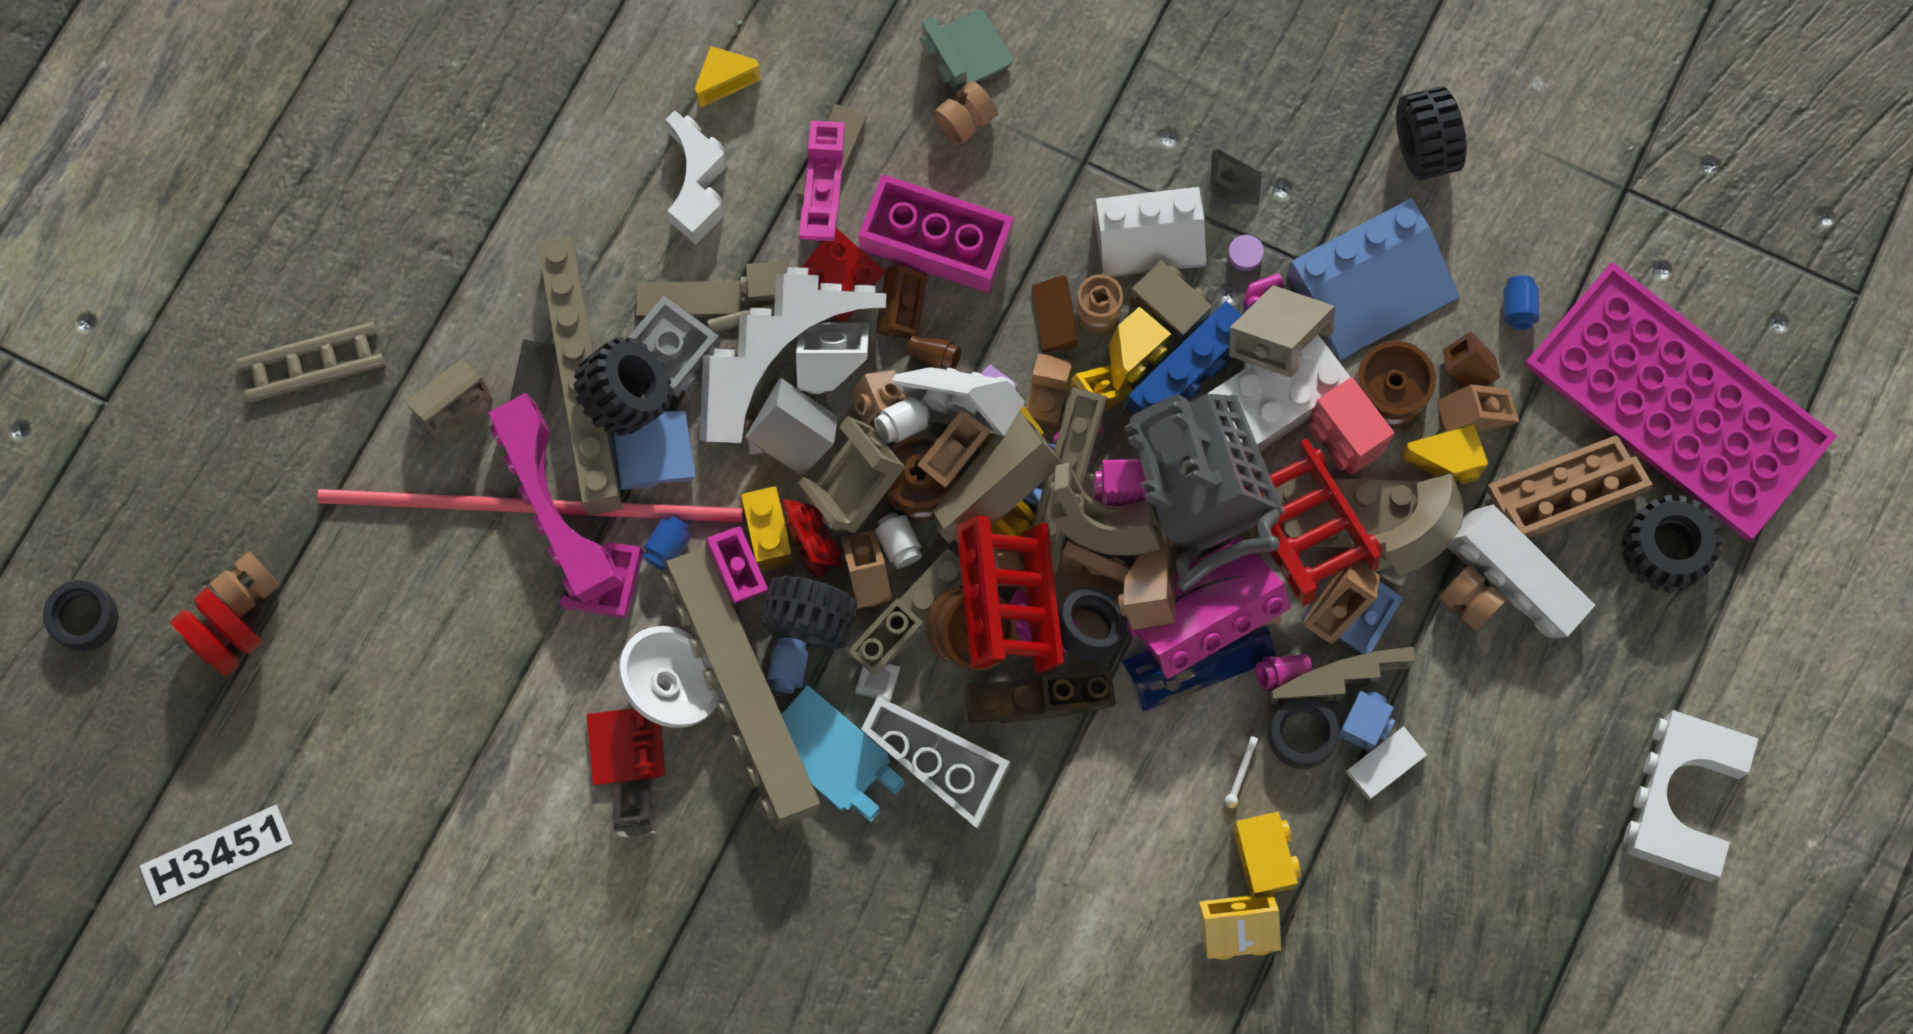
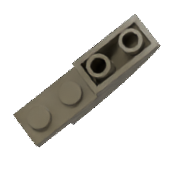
M947 548L900 599H896L848 650L873 676L892 662L925 630V619L930 606L942 593L955 587H963L960 558Z

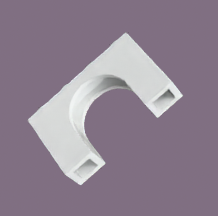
M1673 710L1664 719L1659 718L1654 729L1653 739L1658 741L1654 753L1650 752L1644 764L1643 773L1648 774L1645 787L1640 786L1635 796L1634 807L1638 808L1635 822L1630 821L1625 831L1624 842L1628 843L1626 854L1712 882L1721 877L1730 842L1693 830L1682 824L1669 807L1667 799L1668 782L1674 771L1684 766H1700L1740 779L1750 771L1758 738Z

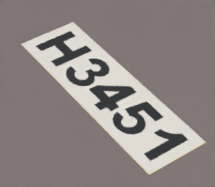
M276 804L140 865V869L154 905H158L292 844V841Z

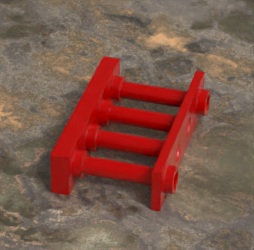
M1308 439L1301 441L1300 460L1270 475L1275 488L1309 471L1319 487L1284 505L1285 513L1279 515L1278 522L1271 528L1272 536L1278 538L1280 546L1276 551H1269V554L1302 607L1315 601L1319 581L1362 559L1366 561L1371 571H1374L1379 567L1382 553L1377 538L1373 534H1367L1326 469L1327 462L1322 451L1318 447L1313 448ZM1326 500L1329 502L1337 515L1336 518L1295 539L1291 537L1286 539L1280 529L1283 522ZM1257 526L1253 527L1258 534ZM1344 529L1356 545L1312 569L1309 566L1304 568L1298 558L1301 551Z
M977 515L957 525L971 668L983 669L1005 660V654L1034 657L1037 673H1043L1064 664L1048 523H1040L1021 532L1020 536L993 534L991 532L990 517ZM993 548L1022 551L1024 571L996 569ZM997 583L1026 586L1028 606L1000 604ZM1001 619L1030 621L1032 642L1003 639Z

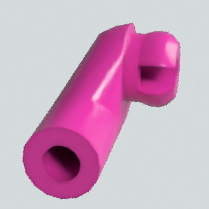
M1279 273L1249 284L1243 300L1245 312L1273 285L1285 288Z

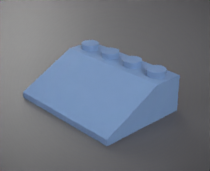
M1412 198L1292 260L1287 273L1289 281L1298 294L1335 306L1334 333L1330 337H1325L1339 362L1460 298L1433 233Z

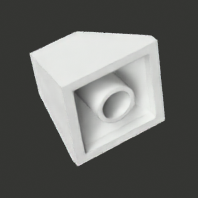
M819 322L799 334L796 348L797 389L810 394L833 391L864 363L868 355L869 322Z

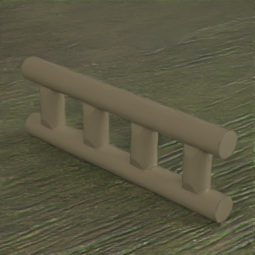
M374 321L237 358V364L241 372L250 369L252 371L255 388L244 391L248 404L385 367L383 354L371 355L367 337L378 335ZM353 341L358 359L337 365L333 347ZM320 351L324 369L303 374L299 356ZM285 360L289 378L269 384L265 365Z

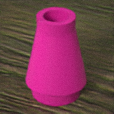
M1305 653L1289 656H1267L1261 662H1258L1255 667L1256 678L1260 687L1263 690L1271 691L1312 671L1311 660Z

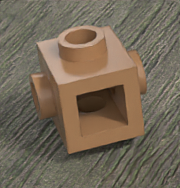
M895 370L864 374L851 391L855 402V409L861 416L863 423L875 427L874 419L880 416L882 410L907 399L892 381L896 374Z

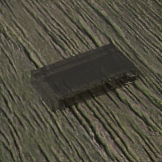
M523 339L510 401L527 393L537 403L541 414H545L557 361L555 344Z

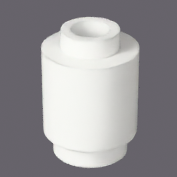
M909 397L882 410L880 416L875 417L874 425L878 435L885 443H898L925 430L928 426L927 420H929L930 415L924 402L918 401L914 397Z
M892 513L878 521L879 527L876 528L875 534L889 562H894L897 569L909 566L922 557L920 552L921 544L907 516H898L897 513Z

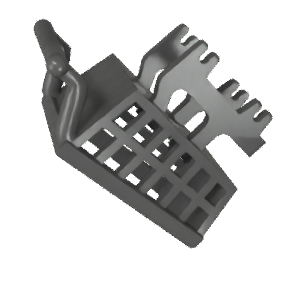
M1206 394L1191 402L1180 395H1172L1134 414L1130 418V424L1124 428L1131 435L1128 438L1129 444L1137 449L1146 478V481L1141 483L1142 489L1147 491L1144 498L1147 502L1156 506L1162 532L1183 550V553L1176 561L1179 575L1177 585L1180 590L1188 591L1214 569L1242 556L1276 551L1279 548V540L1277 537L1272 536L1271 528L1278 522L1279 515L1285 513V510L1237 395ZM1239 439H1242V441H1243V443H1244V446L1241 445V442H1240ZM1183 463L1185 467L1192 471L1188 476H1185L1182 472ZM1253 474L1257 475L1259 481L1255 480ZM1260 492L1264 493L1267 499L1263 498ZM1257 526L1260 538L1242 540L1205 557L1190 570V566L1198 559L1201 551Z

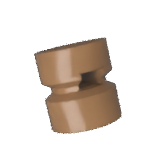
M969 81L955 93V100L947 99L933 111L935 121L950 140L960 146L977 133L976 126L982 128L998 115L997 107L991 97L974 81Z
M1103 274L1092 275L1083 281L1079 287L1076 304V317L1082 328L1088 332L1100 334L1106 333L1116 326L1119 322L1123 302V292L1119 283L1112 277Z
M250 550L234 563L235 570L232 572L225 570L210 582L214 590L239 618L256 606L255 599L257 597L266 598L280 586ZM250 576L254 583L247 589L241 580Z
M1470 564L1443 591L1439 599L1452 611L1460 610L1462 612L1461 619L1477 632L1504 605L1508 598L1494 585L1486 586V577Z

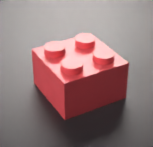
M1352 377L1317 399L1308 421L1310 423V432L1318 442L1326 444L1331 451L1330 457L1335 466L1341 471L1345 470L1350 477L1382 456L1395 434Z

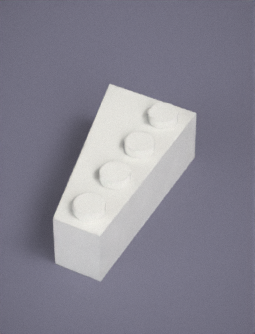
M1494 504L1469 511L1463 516L1460 528L1447 548L1466 565L1472 564L1486 577L1485 581L1499 589L1518 610L1534 621L1535 626L1542 634L1554 639L1568 637L1593 609L1595 604Z
M877 697L861 730L979 830L1011 763L909 711Z

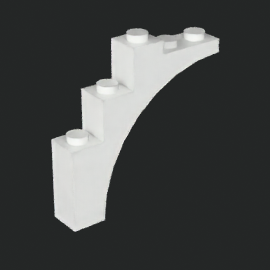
M787 267V274H776L774 316H771L772 309L750 308V315L740 314L738 357H735V350L714 349L713 356L703 355L699 440L741 443L745 415L754 389L767 366L785 345L807 328L831 316L857 309L886 308V294L875 293L876 286L855 285L854 292L841 291L842 284L821 283L820 290H818V276L808 275V268Z

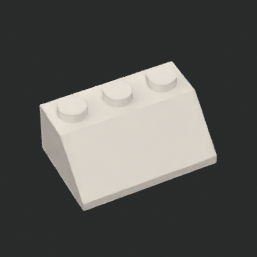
M1199 187L1095 200L1094 220L1103 275L1121 277L1146 274L1160 260L1168 267L1172 265L1178 270L1206 266L1205 225Z
M929 367L895 374L892 379L894 384L907 398L914 397L918 401L924 402L930 415L929 420H927L928 422L949 426L959 412L964 409L991 431L990 434L1001 436L1006 435L1025 403L1024 399L1015 390V384L1001 376L991 378L977 372L968 374L953 368L944 370Z

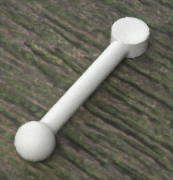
M1253 736L1249 740L1231 793L1224 798V803L1228 808H1235L1238 805L1237 795L1258 738Z

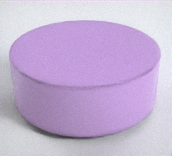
M1238 236L1230 244L1228 251L1229 262L1239 271H1252L1262 261L1264 254L1263 245L1254 236Z

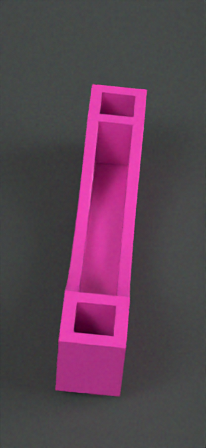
M524 393L490 411L488 414L493 422V425L489 426L490 432L497 444H503L508 453L503 456L504 461L513 475L518 474L522 483V485L518 486L520 495L527 505L532 504L537 514L532 517L533 522L542 536L546 534L551 543V546L547 547V551L556 566L561 565L566 576L562 578V582L571 597H578L584 603H588L623 584L609 552L601 545L583 538L574 532L564 522L554 506L548 489L545 470L546 448L550 430L537 403L527 393Z

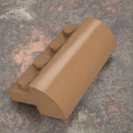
M1618 435L1490 483L1488 484L1487 492L1494 505L1529 539L1651 491L1653 484L1637 457H1630Z

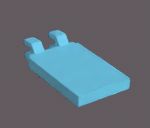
M808 685L781 714L813 788L841 812L844 809L848 811L853 807L872 823L881 811L877 804L863 794L876 779L896 795L905 785L904 779L888 767L891 762L889 759L890 755Z

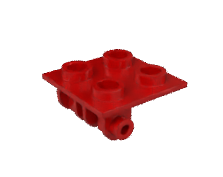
M836 229L834 241H821L800 267L808 268V275L818 276V290H820L821 283L842 284L841 291L854 292L855 285L875 286L885 273L879 265L839 229ZM855 310L837 314L834 317L839 322H846Z
M783 499L781 502L787 512L785 524L792 538L795 539V544L797 546L803 545L799 552L801 555L806 554L802 558L809 573H814L815 577L819 578L829 572L827 566L844 567L839 558L841 550L836 541L828 536L824 528L825 523L821 519L823 514L820 510L810 504Z
M633 706L629 709L586 714L593 786L666 777L661 725L645 718Z

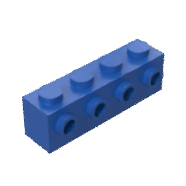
M1227 301L1224 302L1128 395L1126 409L1134 415L1172 395H1180L1190 401L1202 388L1200 384L1208 376L1211 378L1215 377L1226 365L1225 360L1229 357L1230 326L1242 315Z

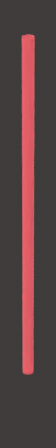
M319 489L317 496L318 503L536 513L532 504L527 505L523 498ZM553 500L559 514L588 516L582 501ZM622 503V510L592 515L670 519L673 516L679 520L744 522V508Z

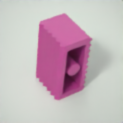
M1140 459L1103 460L1101 471H1095L1093 485L1094 500L1111 506H1123L1145 501L1144 495L1147 494V491L1142 489L1141 483L1145 482L1146 478Z

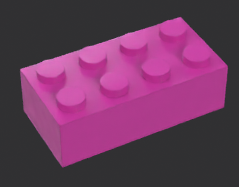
M882 174L858 234L859 248L863 252L990 294L1013 234L1014 217Z

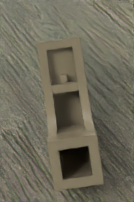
M1069 462L1055 466V481L1051 482L1050 485L1054 499L1053 520L1071 540L1090 550L1111 555H1137L1161 549V526L1151 503L1146 500L1123 506L1099 503L1084 492Z
M1452 474L1418 482V503L1413 514L1400 526L1374 535L1382 549L1379 567L1374 572L1394 567L1398 576L1407 574L1432 561L1452 542L1463 518V499ZM1351 541V548H1353L1356 545L1353 541ZM1364 559L1360 560L1362 564L1369 568Z

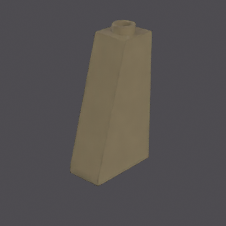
M1020 411L1006 435H994L933 510V513L940 522L936 528L950 544L954 540L958 542L957 525L979 515L990 517V525L992 527L1055 471L1056 465L1063 464L1039 430Z

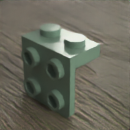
M981 9L975 10L943 27H940L934 16L922 22L923 36L920 37L922 47L927 55L933 56L937 63L936 69L944 83H949L954 94L967 82L974 81L979 83L1012 65V56L987 14Z

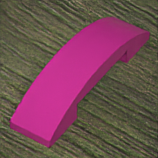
M811 121L808 165L799 239L835 240L842 183L845 122Z

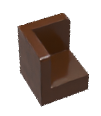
M1472 331L1443 349L1447 371L1463 388L1468 385L1488 386L1500 378L1496 356Z

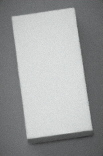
M1403 726L1349 768L1346 773L1370 801L1426 757L1427 754Z

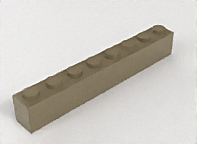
M572 236L539 242L537 245L582 503L588 516L622 510L623 505L610 434L604 431V427L598 428L592 424L593 419L590 416H585L582 412L585 409L576 400L578 392L574 390L573 385L577 381L574 374L579 368V364L595 352L578 253Z
M707 547L667 560L665 575L661 576L664 589L668 596L674 595L678 606L675 607L678 621L682 627H688L692 638H689L692 653L696 659H702L706 670H703L706 685L710 691H716L720 702H717L719 715L724 723L729 722L734 732L731 735V741L737 755L743 754L748 764L745 772L751 787H758L762 796V800L759 803L766 821L772 820L776 830L816 815L820 801Z

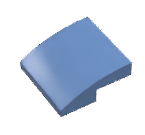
M685 411L664 412L631 435L617 436L616 432L612 434L620 490L654 488L658 483L692 482L696 477Z
M1332 575L1326 577L1316 592L1315 601ZM1379 581L1377 599L1335 642L1358 655L1371 653L1403 597ZM1315 601L1309 604L1300 619L1304 622Z

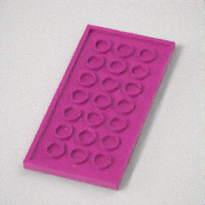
M1613 262L1607 266L1524 364L1526 368L1611 435H1618L1625 446L1691 498L1700 502L1705 509H1709L1715 517L1747 542H1750L1837 437L1831 430Z

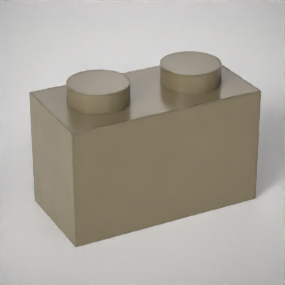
M1160 260L1132 288L1130 301L1138 308L1141 307L1171 333L1170 337L1181 345L1209 318L1212 305L1208 296L1198 288L1193 289L1184 281L1183 274L1172 265L1168 267Z

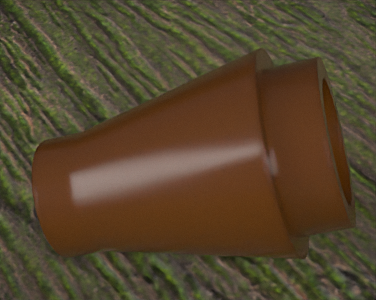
M913 335L909 340L906 354L929 367L944 370L953 368L956 370L961 356V347L956 346L954 341L920 338Z

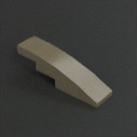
M1414 647L1375 651L1342 659L1307 672L1273 690L1268 698L1269 705H1283L1288 700L1306 697L1315 698L1321 702L1341 701L1346 694L1345 687L1376 685L1381 677L1380 670L1410 669L1415 662Z

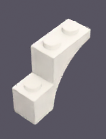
M674 111L665 121L668 133L681 147L686 157L687 165L682 190L667 211L671 224L696 245L724 217L721 197L708 186L728 167L725 157L726 150L715 138L711 137L708 139L700 132L701 128L691 117L686 116L683 118Z

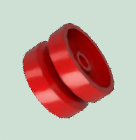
M206 586L193 599L195 607L206 619L201 622L192 612L182 609L169 623L184 638L183 642L206 664L210 663L227 678L240 665L238 657L227 645L232 642L241 652L251 655L263 641Z

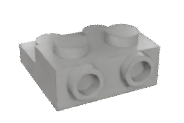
M664 295L629 336L634 338L637 344L640 342L646 344L650 352L655 351L658 355L657 359L660 363L663 362L667 368L665 373L671 379V384L668 387L672 389V394L676 397L682 391L686 394L689 393L696 386L699 380V376L696 374L703 367V355L713 356L714 349H719L718 347L721 345L719 336Z

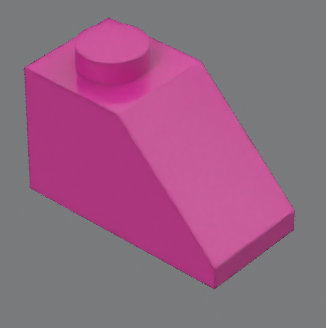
M741 526L707 538L705 547H707L726 592L734 604L768 592L767 585Z

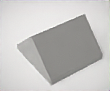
M780 378L749 429L745 439L797 474L804 476L834 444L838 416Z

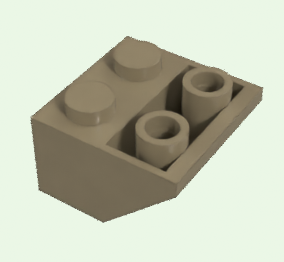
M461 358L405 402L415 417L438 443L442 439H449L456 435L461 429V425L469 418H475L483 414L488 409L489 403L493 401V398L482 377Z

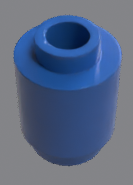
M1519 275L1509 278L1507 285L1503 289L1504 321L1516 330L1530 329L1533 324L1540 320L1539 287L1535 284V279L1530 276Z
M673 516L669 520L662 518L645 544L644 549L646 551L642 558L650 565L665 572L666 561L681 556L692 538L687 532L689 526Z

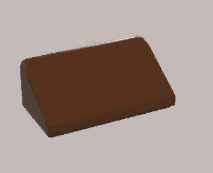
M899 263L887 268L882 293L886 294V308H879L876 333L910 339L913 335L918 337L927 273Z
M1061 275L1032 285L1043 352L1077 347L1078 333L1067 275Z

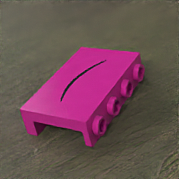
M1240 536L1235 540L1227 543L1226 545L1220 547L1219 549L1213 551L1212 553L1206 555L1205 557L1212 555L1244 539ZM1257 553L1247 554L1214 569L1188 591L1179 589L1177 585L1179 575L1176 572L1175 624L1132 630L1128 616H1126V630L1133 638L1138 636L1158 660L1165 677L1171 678L1273 618L1278 617L1289 610L1291 605L1285 585ZM1203 557V558L1199 559L1198 561L1194 562V563L1190 566V570H1191L1194 566H1196L1200 561H1202L1205 557Z

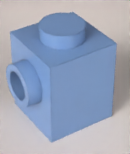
M1360 691L1340 729L1339 737L1371 752L1376 746L1379 737L1386 740L1395 722L1394 719L1389 717L1394 707L1387 704L1388 700L1376 692L1368 691L1366 694Z

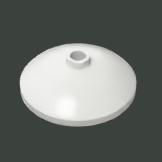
M670 626L650 627L634 635L621 652L618 662V678L625 697L641 715L659 725L683 728L693 726L706 719L717 707V702L720 700L716 691H710L706 685L703 676V670H706L703 661L701 658L696 659L690 648L689 638H692L691 634L685 630ZM658 684L664 686L666 691L661 689Z

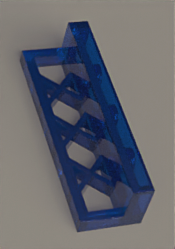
M1263 626L1252 630L1171 678L1165 677L1158 660L1150 650L1122 660V665L1134 686L1138 704L1144 712L1255 669L1258 662H1261L1264 657L1275 656L1271 634L1267 627ZM1145 665L1153 666L1152 669L1139 674L1135 670Z

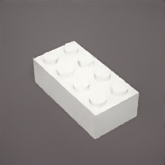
M1317 334L1299 353V369L1292 378L1252 364L1208 394L1237 395L1261 452L1308 421L1317 399L1349 379L1350 376ZM1239 439L1240 442H1241V445L1244 446V443H1243L1242 439Z

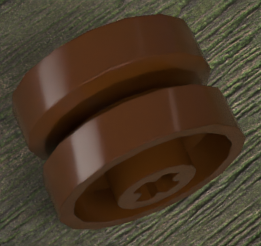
M1395 340L1380 343L1369 350L1361 361L1354 380L1391 429L1404 428L1418 420L1434 393L1436 374L1433 363L1423 350L1412 343Z
M927 433L914 434L898 443L895 442L890 447L891 451L905 468L884 494L888 506L899 516L905 515L908 520L914 522L936 519L933 510L959 480L958 472L945 488L918 466L919 462L939 439ZM923 476L925 479L917 480V477Z
M955 587L942 593L931 604L925 619V635L931 650L941 660L972 671L988 670L1003 662L1002 660L983 669L971 668L963 587ZM998 596L1000 604H1007L1002 597ZM1001 619L1003 639L1016 640L1017 621Z

